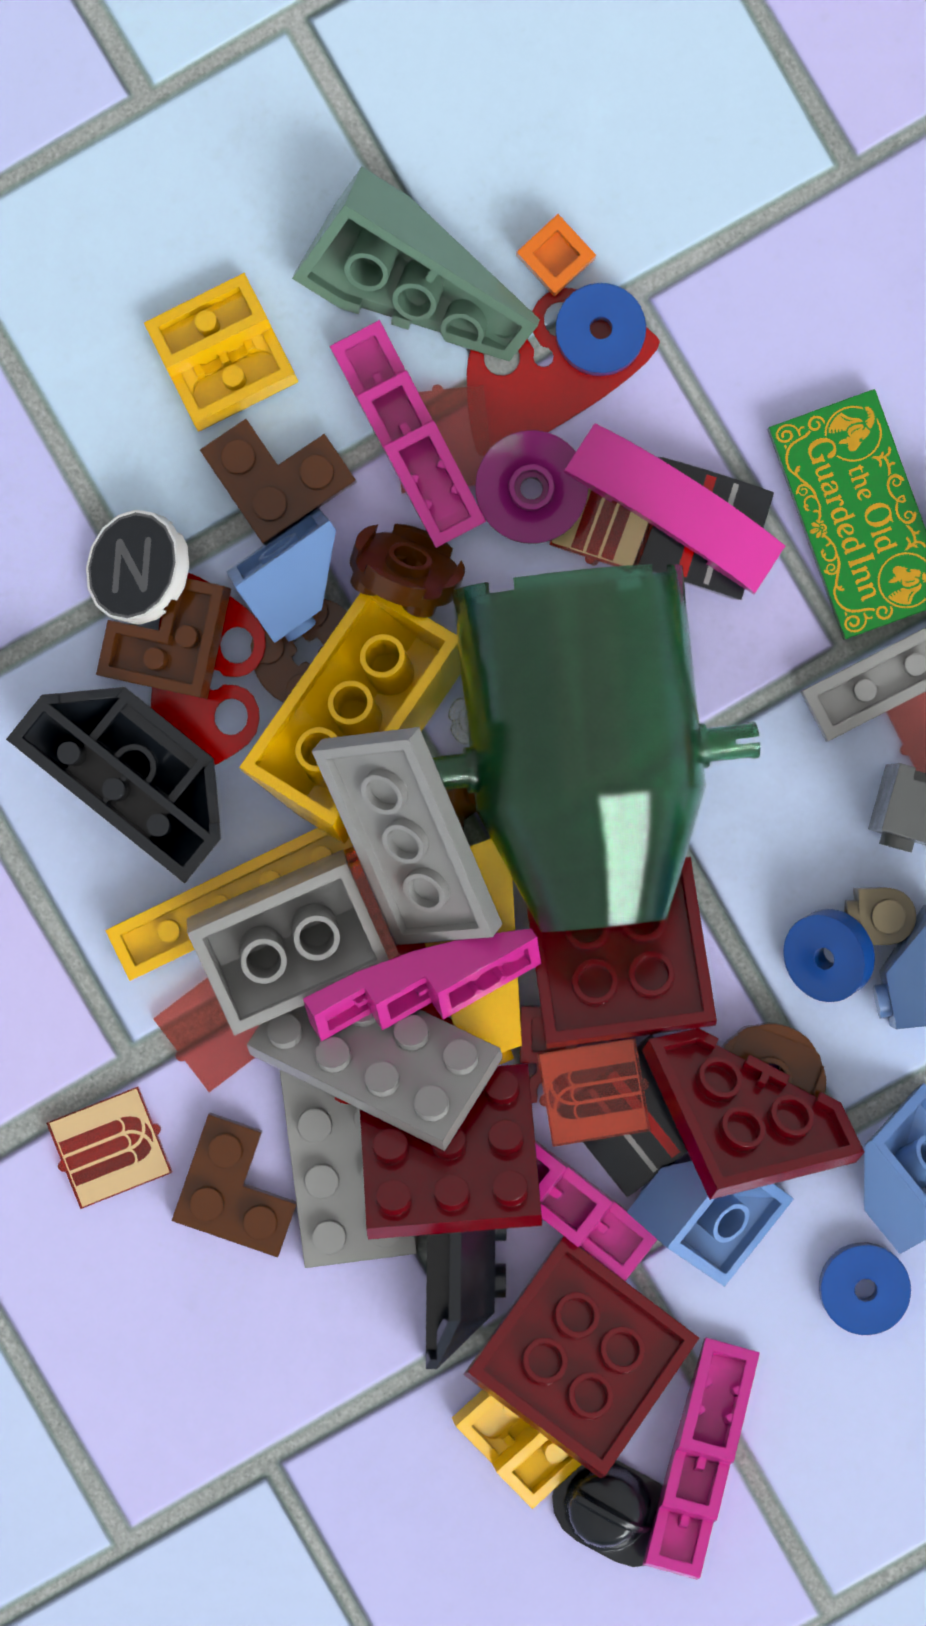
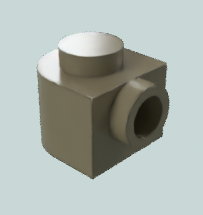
M887 887L853 888L854 900H845L844 912L855 918L865 928L873 945L899 943L906 939L914 929L916 923L914 904L905 893L897 889Z

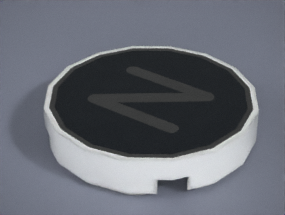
M141 510L120 514L101 529L93 542L86 565L87 587L96 607L108 617L137 625L155 621L167 612L163 609L168 606L171 599L177 601L184 590L189 571L188 545L183 535L176 531L172 525L173 523L166 517Z

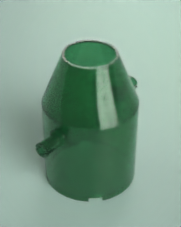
M652 564L580 569L513 578L515 590L490 593L488 582L453 590L452 595L469 747H464L463 753L432 756L445 789L467 788L468 793H474L475 810L541 932L601 928L668 919L706 788L704 769L710 766V762L745 758L758 759L760 756V742L736 744L737 739L759 737L756 722L709 728L706 727L705 723H699L683 566L669 564L667 565L666 572L653 574Z

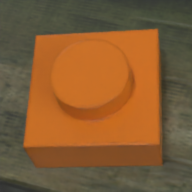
M559 214L516 252V256L554 297L596 259V254Z

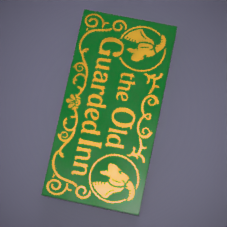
M876 390L864 392L769 427L767 430L843 640L926 611V528Z

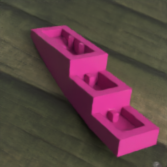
M378 320L329 346L435 548L485 523L486 520L435 421L432 420L408 371L405 370L381 321Z
M530 928L496 933L494 937L455 940L415 950L360 970L303 998L310 1024L322 1042L369 1014H372L383 1031L432 1003L444 1020L540 965L541 958L537 936Z
M535 1140L542 1219L577 1247L583 1248L605 1267L626 1281L657 1242V1239L631 1217L624 1207Z
M710 1338L704 1339L670 1456L643 1565L696 1580L700 1579L713 1523L718 1518L729 1468L735 1460L760 1352Z

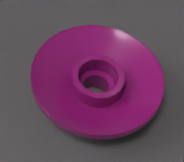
M537 430L516 432L494 444L480 463L475 483L477 503L488 524L502 536L515 542L526 544L548 542L566 533L580 518L588 497V487L564 473L565 468L576 453L574 448L556 435ZM535 479L540 482L542 493L538 498L527 499L522 495L520 487L525 480Z

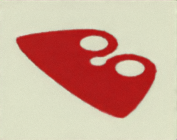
M563 288L555 297L550 292L546 293L538 300L532 312L540 319L533 334L540 345L549 348L554 356L553 362L549 366L541 367L535 363L533 358L534 348L528 339L518 350L520 362L517 368L505 376L496 375L488 370L484 362L483 353L474 350L469 352L467 402L471 434L476 452L480 456H485L494 444L510 434L526 430L549 432L608 395L643 367L657 351L660 343L658 337L646 327V336L639 355L631 365L616 374L592 376L582 373L565 360L558 348L556 336L552 335L544 324V315L547 309L552 304L564 302L576 289ZM598 320L591 324L590 332L597 339H605L611 334V327L607 322Z
M188 573L187 575L188 579L209 583L208 581L191 573ZM230 596L214 670L220 671L225 677H241L251 673L261 662L266 648L265 631L259 620L246 607ZM163 615L160 617L158 631H160ZM236 627L246 629L251 634L254 642L252 654L242 663L229 662L221 652L222 637L228 630ZM224 684L218 689H210L208 699L152 687L151 708L212 756L215 765L243 749L257 733L260 720L259 707L254 696L243 687ZM227 699L239 700L244 704L248 714L246 726L242 731L233 735L224 734L215 723L216 709L220 703Z

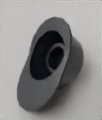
M618 1460L615 1461L606 1476L599 1478L581 1465L554 1489L552 1495L554 1514L561 1528L577 1542L617 1563L631 1567L646 1566L643 1565L663 1486Z

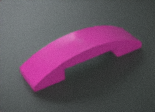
M594 423L564 470V473L609 502H612V500L616 501L708 561L707 565L752 594L756 593L785 548L783 543L764 528L695 480L641 447Z

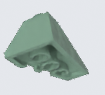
M362 166L335 203L292 278L340 309L359 314L361 308L392 317L391 325L409 330L411 323L440 332L443 339L448 343L506 361H510L537 328L540 321L530 309L410 196Z

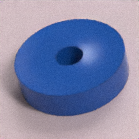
M609 283L589 284L574 291L562 304L556 320V342L565 360L578 371L592 376L616 374L631 365L639 355L646 336L645 316L638 301L625 289ZM598 320L607 322L611 327V334L605 339L595 338L590 332V326L593 322Z
M822 909L800 919L791 927L784 942V962L790 978L802 992L819 1001L838 1002L848 998L867 984L874 970L875 953L867 931L855 918L839 910ZM824 948L828 949L832 953L834 957V963L827 960L824 954Z
M860 1242L839 1249L827 1260L819 1279V1295L825 1311L839 1327L853 1334L875 1335L892 1328L903 1317L910 1303L911 1282L906 1268L891 1251L877 1244ZM863 1279L872 1280L875 1285L873 1294L868 1298H859L855 1294L856 1284Z

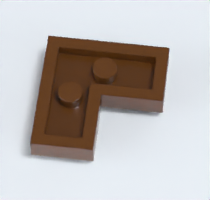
M244 419L200 449L263 545L357 483L325 434L279 465H277L247 419Z
M187 578L184 590L177 601L171 599L168 606L164 608V611L167 612L163 614L160 631L108 620L96 675L208 699L231 588Z
M209 1113L171 1221L278 1258L297 1203L294 1200L245 1184L263 1130Z

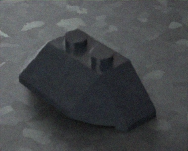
M126 687L41 695L6 738L8 742L183 883L188 881L221 840L214 758Z
M507 1228L427 1235L426 1369H438L495 1313V1298H506V1263H495V1241H506Z

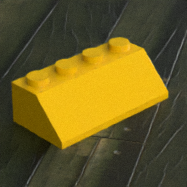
M360 593L239 768L297 815L345 844L349 835L312 750L325 738L420 727L422 732L471 660L462 638L428 617L422 618L409 614L402 605L392 603L377 595L371 596Z

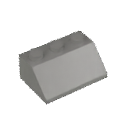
M343 850L187 918V934L234 1036L303 1006V998L355 972L390 960L374 919L370 917L372 914L366 902L364 903L366 900L360 894L362 891L357 887L359 884L354 880L355 875L351 873L352 869L349 867L350 864Z

